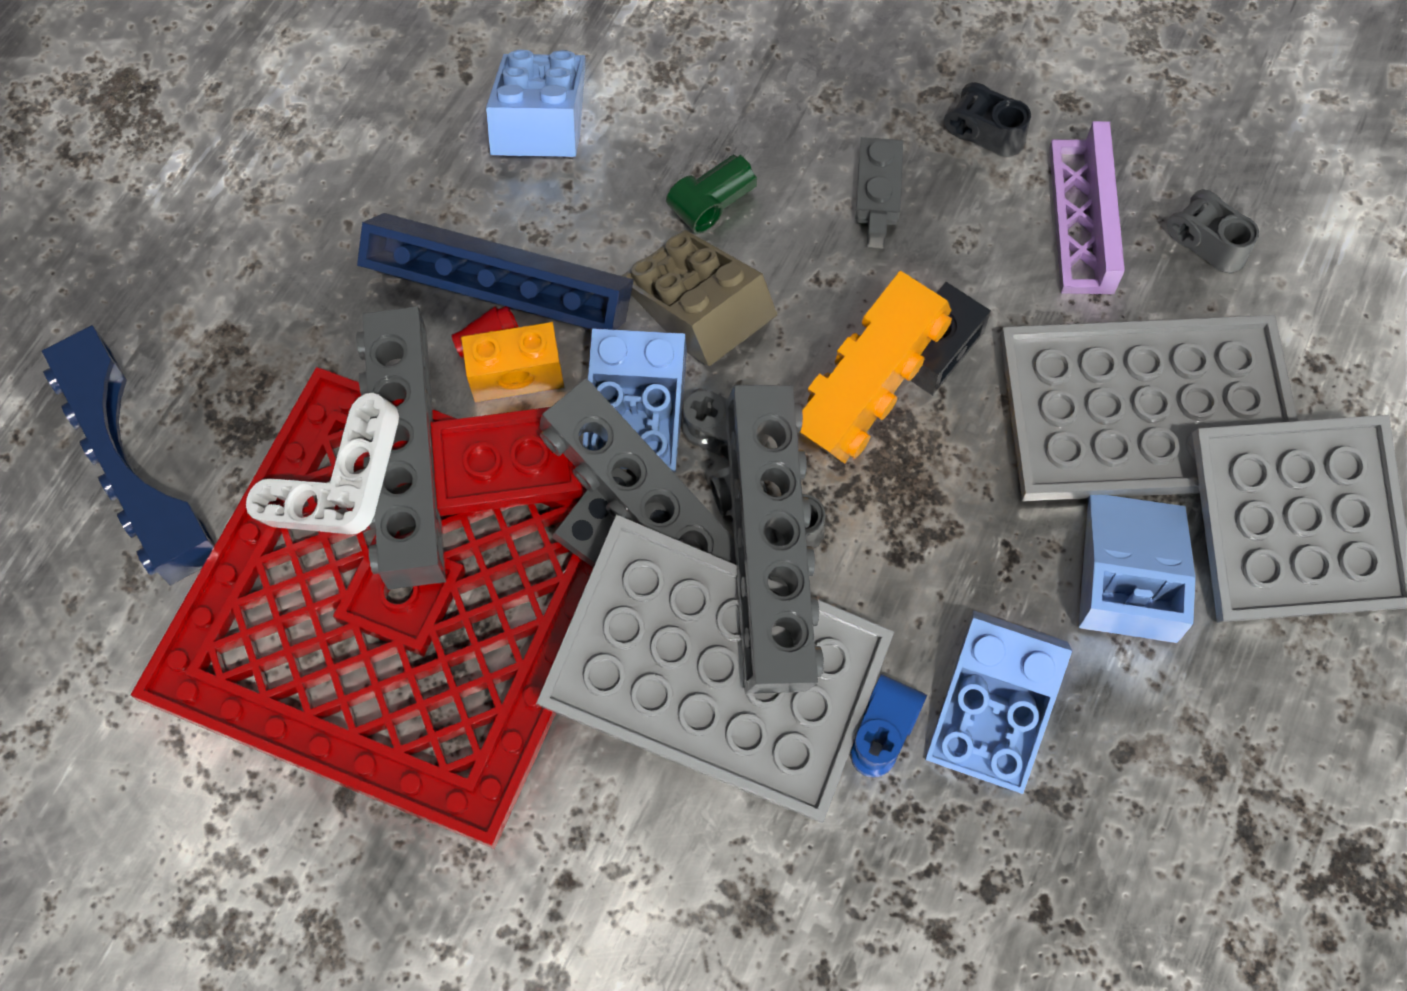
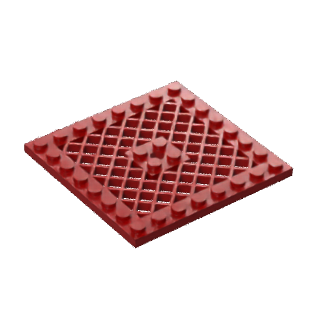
M316 367L130 696L148 706L495 850L556 716L555 712L536 705L593 571L590 565L575 554H572L563 573L557 556L570 551L559 542L551 544L545 530L548 526L564 521L581 498L541 503L555 508L539 515L535 504H529L527 506L532 518L511 527H507L502 511L513 507L461 513L443 519V534L464 527L469 540L467 544L444 552L446 582L412 586L413 593L409 600L402 604L390 603L388 601L390 590L387 589L380 575L373 574L371 570L369 545L364 532L371 530L369 526L357 534L318 531V535L295 543L290 529L271 527L252 518L247 512V496L252 487L263 479L321 483L331 481L337 458L334 449L340 447L352 404L361 397L359 382ZM398 399L391 403L396 407L402 404L404 400ZM433 410L434 422L457 419ZM408 441L394 443L391 450L403 448ZM369 452L361 454L356 459L354 472L364 469V457L370 456ZM327 453L331 466L317 470ZM408 483L400 484V485H398L397 487H400V486L405 485V484H408ZM582 485L584 495L587 489ZM315 495L307 499L309 506L302 508L303 518L308 517L315 511L317 506ZM277 498L276 501H269L268 505L284 507L285 501ZM335 505V511L343 508ZM354 506L352 508H346L347 511H353ZM495 515L501 530L476 540L470 524ZM398 531L394 538H407L414 531L401 535L400 531ZM538 531L544 547L519 557L513 540ZM282 534L286 547L272 552ZM376 534L370 545L376 544ZM357 536L362 551L337 560L332 544ZM506 543L512 560L487 569L481 553ZM324 548L329 564L305 572L300 557ZM475 556L481 572L463 579L466 570L464 565L457 562ZM291 560L296 576L272 585L267 569ZM550 560L556 577L531 586L525 569ZM358 568L347 588L342 573ZM518 572L524 589L499 599L492 582ZM259 576L263 589L249 594ZM334 577L339 593L315 602L310 586ZM486 585L492 602L466 611L460 594ZM301 590L306 606L282 615L277 598ZM555 591L543 616L536 598ZM454 598L460 615L442 621ZM530 601L536 619L511 629L504 611ZM268 602L273 619L250 628L244 611ZM336 609L333 617L337 623L344 626L325 632L320 615ZM498 614L504 632L478 642L472 624ZM236 618L240 632L225 637ZM311 619L317 636L292 645L287 628ZM465 627L471 645L446 655L439 637ZM278 632L283 650L259 658L254 641ZM363 633L388 643L369 650ZM535 634L524 659H522L516 641ZM355 636L361 654L336 663L330 645ZM431 642H433L438 658L413 668L407 650L424 657ZM509 644L516 663L490 673L483 654ZM244 645L249 663L226 671L221 654ZM321 649L327 667L303 676L297 658ZM399 653L405 672L380 681L374 663ZM477 658L483 676L457 686L451 667ZM211 662L215 675L206 672ZM288 662L293 681L269 689L264 671ZM366 667L372 685L347 694L341 676ZM443 671L450 689L424 700L418 680ZM254 676L259 693L235 683ZM514 678L502 703L495 685ZM332 680L338 698L313 708L307 689ZM410 684L416 703L391 713L385 694ZM488 688L495 708L469 718L462 698ZM298 693L304 712L279 702V700ZM376 698L382 717L357 726L351 707ZM455 702L461 722L436 731L429 712ZM342 711L349 730L325 721L323 718ZM421 715L428 735L402 745L396 725ZM494 722L482 748H480L474 730ZM387 729L394 748L367 737ZM466 733L473 754L448 764L440 743ZM433 747L439 767L411 755ZM472 768L468 778L457 775L462 771Z

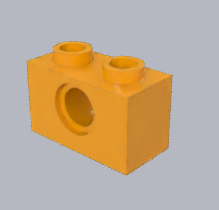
M553 322L461 337L466 376L475 402L565 388Z

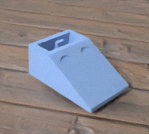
M515 50L509 54H503L486 106L490 155L576 157L581 130L585 55H575L567 50L555 51L550 55L533 54L529 50Z
M592 329L588 380L673 472H676L687 358L685 334ZM586 432L583 435V447L595 451L604 447L602 438L596 433Z
M1090 495L1087 508L1078 628L1178 643L1193 625L1195 570L1186 506L1112 495Z
M973 610L925 760L1023 794L1072 653L1069 642Z

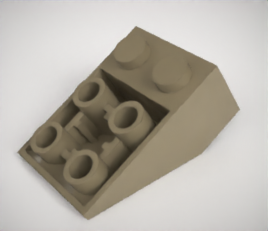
M687 230L671 237L664 246L647 258L636 262L632 269L622 275L623 277L634 279L631 292L634 299L667 333L685 334L687 353L708 367L778 315L761 272Z

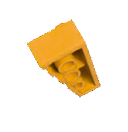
M900 270L863 317L862 326L866 329L862 335L853 333L850 337H847L837 350L834 362L837 367L832 373L827 372L824 375L819 373L808 387L810 395L807 401L808 404L802 410L803 422L799 433L844 464L850 456L856 459L870 440L871 436L867 431L877 417L883 420L894 407L898 398L894 393L904 378L910 381L920 370L925 360V357L921 354L931 339L938 342L950 326L952 318L948 316L951 312L948 301Z

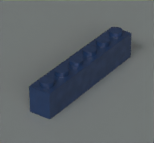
M387 213L362 222L357 266L588 329L617 330L626 322L634 279Z

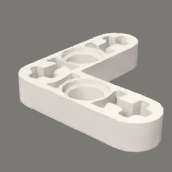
M367 393L359 397L352 404L330 483L263 479L252 487L247 496L246 508L248 514L266 525L277 528L342 534H357L365 530L375 515L399 422L397 408L379 394ZM369 452L370 461L366 469L359 474H354L353 469L356 459L361 454ZM317 495L318 502L315 511L308 517L303 518L302 508L304 503L311 496ZM277 498L285 501L284 507L268 505L269 501H276ZM335 505L343 508H352L354 506L353 511H347L344 515L335 511Z

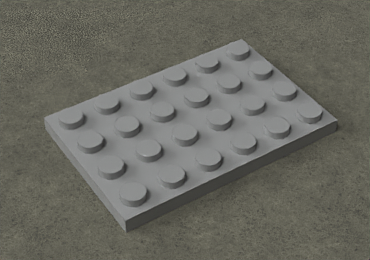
M1275 315L1002 328L1000 339L1022 501L1089 498L1090 495L1128 497L1200 493L1192 432L1196 429L1298 421Z
M616 515L536 705L815 821L824 822L894 631L818 600L819 621L817 626H813L815 646L822 648L824 658L823 674L821 677H818V683L806 692L745 694L737 565ZM768 579L769 588L773 593L783 597L789 595L787 586ZM780 626L772 627L774 641L782 647L791 648L793 639L790 632Z

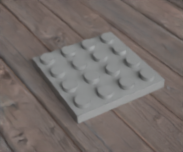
M1389 415L1198 428L1192 432L1217 623L1407 609V527Z

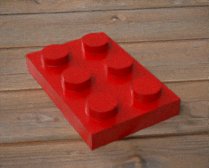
M550 407L430 422L436 501L440 516L582 498V484L573 473V469L576 467L563 453L560 456L555 455L540 437V434L543 432L539 428L541 417Z

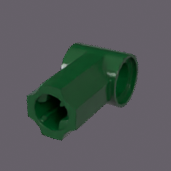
M733 154L698 179L692 175L680 179L670 189L666 202L694 233L701 234L717 223L723 214V209L757 187V177L753 173L750 163L742 155L736 156Z

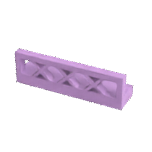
M1092 121L1086 140L1052 139L1049 147L1061 294H1115L1125 271L1110 122ZM1062 154L1084 155L1085 165L1075 172L1062 162ZM1073 186L1088 196V202L1080 209L1065 198V193ZM1076 222L1091 233V239L1083 246L1068 235V229ZM1081 259L1094 270L1095 279H1072L1071 267Z

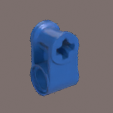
M883 674L880 675L867 704L863 721L857 732L850 754L852 764L859 773L871 778L882 777L889 773L896 762L907 735L910 736L927 694ZM873 742L883 745L878 756L869 753Z

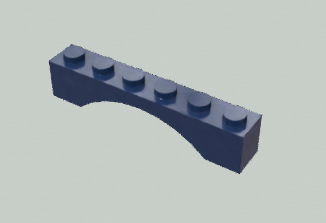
M91 325L42 350L50 367L44 370L43 373L57 395L63 393L68 402L61 405V408L75 430L80 427L82 428L86 438L80 440L79 443L93 465L100 463L104 474L98 476V480L112 501L119 500L123 510L117 513V517L131 538L135 536L139 538L143 548L137 550L136 553L148 574L152 576L159 573L171 586L202 569L215 546L202 519L188 502L165 495L144 483L135 475L129 465L122 447L119 426L121 399L127 379L109 346L94 326Z

